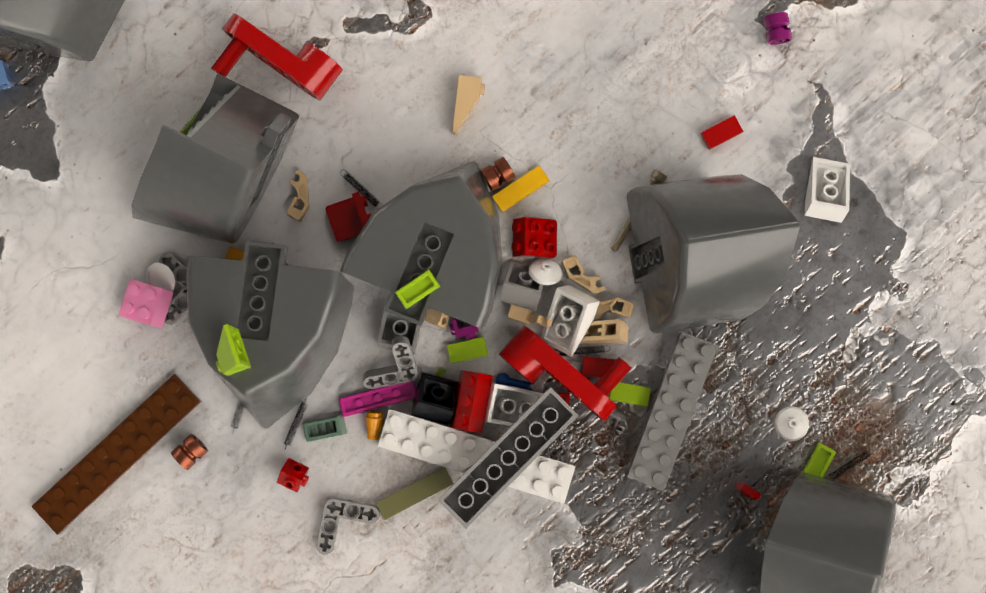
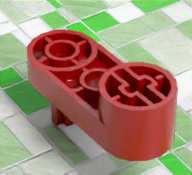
M234 13L222 28L232 40L211 67L217 74L226 77L247 50L319 101H321L343 71L336 61L316 46L306 42L295 56L254 25Z
M525 325L522 326L498 354L533 385L546 371L604 422L617 408L616 404L607 396L632 369L628 363L618 357L601 378L593 384Z

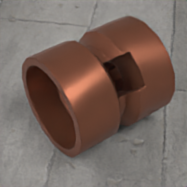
M504 157L496 160L493 166L488 165L480 170L492 191L501 187L502 182L508 183L516 178Z
M191 433L183 440V445H178L171 451V455L184 469L189 470L196 463V458L201 459L208 452V449Z

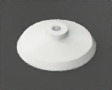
M541 258L529 265L528 272L530 277L539 284L553 285L562 278V270L553 260Z
M153 263L148 267L146 271L147 284L173 291L175 277L169 267L162 263Z
M786 407L776 415L775 429L783 439L796 441L807 433L809 420L806 413L800 408Z

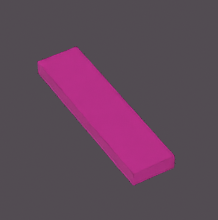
M414 381L339 398L343 417L414 399L416 388Z

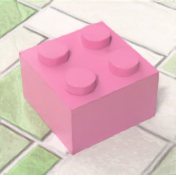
M130 279L118 316L163 329L174 292Z

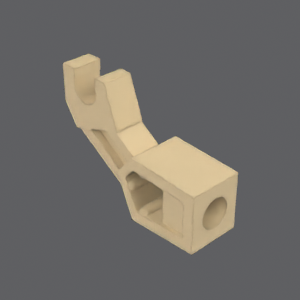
M296 170L295 174L300 176V179L297 182L291 179L290 183L297 190L298 197H294L287 215L301 222L310 208L308 179L304 173ZM298 201H302L305 204L302 211L295 208Z
M576 255L562 261L568 279L584 287L590 293L598 294L606 290L605 286L600 288L596 286V282L601 280L600 276L587 277L583 274L584 270ZM577 266L580 275H572L569 269Z
M618 297L600 302L594 321H598L602 314L607 311L630 318L634 303ZM616 302L624 304L621 312L616 309L613 310L612 307Z
M513 304L507 316L509 319L524 324H530L531 322L548 328L551 327L553 321L540 315H534L533 311Z
M429 308L424 321L445 329L450 316Z

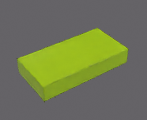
M427 270L395 293L404 307L408 309L438 289L440 285L431 271Z
M484 336L447 345L451 364L488 356Z
M619 382L610 393L609 399L648 407L651 388Z
M818 442L802 473L823 478L836 451Z

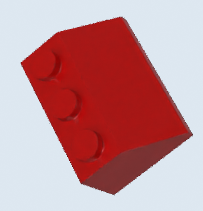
M460 370L456 410L451 419V428L477 433L483 432L493 376Z

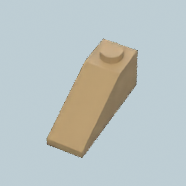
M459 75L453 135L459 133L480 101V95H484L485 84L482 83L481 77Z
M620 319L592 321L580 343H628V324Z

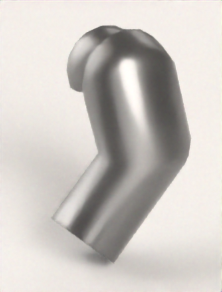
M615 409L609 417L614 419L616 431L624 433L628 427L626 416Z

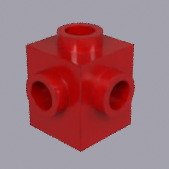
M288 458L279 473L276 483L298 492L300 487H305L309 480V476H307L309 467Z

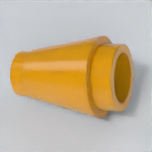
M367 411L365 419L368 439L378 440L384 421L383 412Z

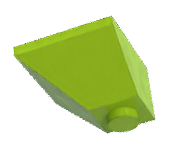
M229 324L223 325L216 354L218 358L216 365L220 373L222 372V374L229 376L251 368L239 329Z

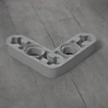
M166 253L159 258V263L165 265L166 262L164 260L172 258L171 263L177 268L173 269L168 265L167 267L173 271L175 281L183 287L171 301L168 312H174L175 308H173V305L175 304L182 312L176 311L173 315L175 317L174 320H167L168 315L165 319L166 324L173 325L179 322L188 312V305L186 307L179 305V299L183 296L187 297V293H185L187 291V280H180L177 276L180 270L184 269L187 271L188 267L174 255Z
M397 336L392 340V352L397 365L366 371L363 374L364 387L375 389L411 382L417 379V365L407 337ZM402 357L410 358L407 361L400 360ZM388 374H394V375H395V376L392 377V378L386 377V375H388Z
M337 498L329 499L323 509L317 540L318 552L327 555L334 550L340 518L364 523H375L380 517L379 509L373 505ZM333 502H336V506L342 507V503H345L346 505L343 509L344 515L340 514L342 510H335L334 513H332L331 509L328 508V505H331ZM350 505L357 507L358 513L356 516L348 515L347 508ZM361 507H365L364 512H369L373 509L377 516L373 517L372 520L369 519L368 515H362V518H359ZM326 521H332L335 524V529L332 532L325 530L324 524ZM322 533L333 535V539L330 537L328 539V544L331 545V548H328L326 551L321 546V543H324L326 536L322 537Z

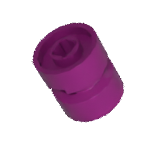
M787 12L773 13L764 17L765 29L768 30L766 33L768 45L783 44L792 40L791 29L787 27L790 24Z

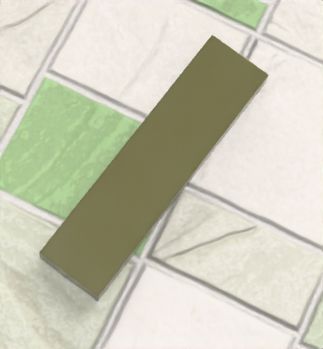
M443 467L376 502L386 520L454 483L446 467Z

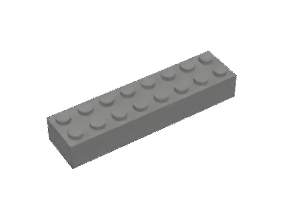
M684 332L678 334L628 467L626 477L656 489L665 490L718 345Z
M550 387L438 501L467 529L579 415Z

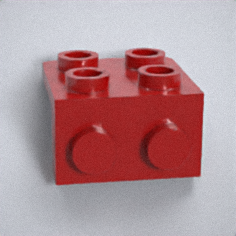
M359 192L352 194L351 198L328 205L325 208L336 241L341 242L358 236L370 218L371 213L367 214L365 209L368 206L365 195L361 196Z
M533 217L513 219L512 257L536 256L555 258L557 256L556 220Z

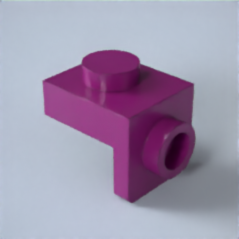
M455 318L451 319L452 324H449L451 334L456 335L457 339L465 337V340L476 337V333H479L478 327L473 325L458 329Z

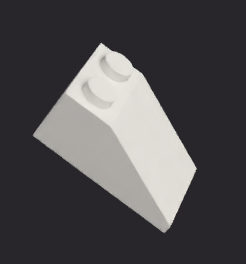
M813 157L805 197L804 216L842 223L849 212L850 164Z
M570 285L558 287L547 319L553 321L550 328L544 326L541 339L563 353L573 356L594 320L600 301Z
M492 383L485 422L512 426L544 393Z

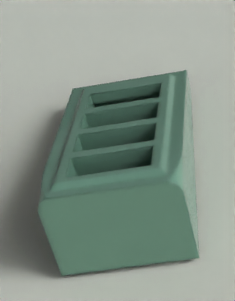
M343 415L303 423L306 442L347 433ZM327 422H329L331 433L328 432ZM320 423H321V426H322L323 435H321V433H320V428H319V424H320ZM311 425H314L316 436L312 434Z

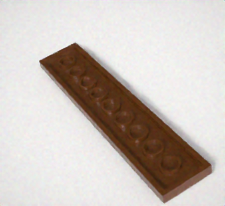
M173 374L31 507L57 535L60 534L202 401L177 374Z

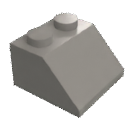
M511 260L499 300L536 311L544 285L535 282L530 277L528 264Z
M384 311L377 346L392 349L393 338L405 336L410 342L413 354H415L421 326Z

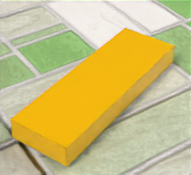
M539 165L493 195L492 198L503 213L549 183L550 180Z

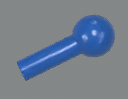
M499 373L495 378L497 384L531 389L530 382L510 378L506 373Z

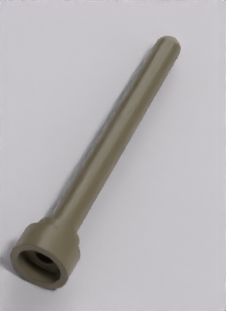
M654 170L650 176V185L664 183L667 176L658 170ZM630 217L611 247L614 252L619 250L632 228Z

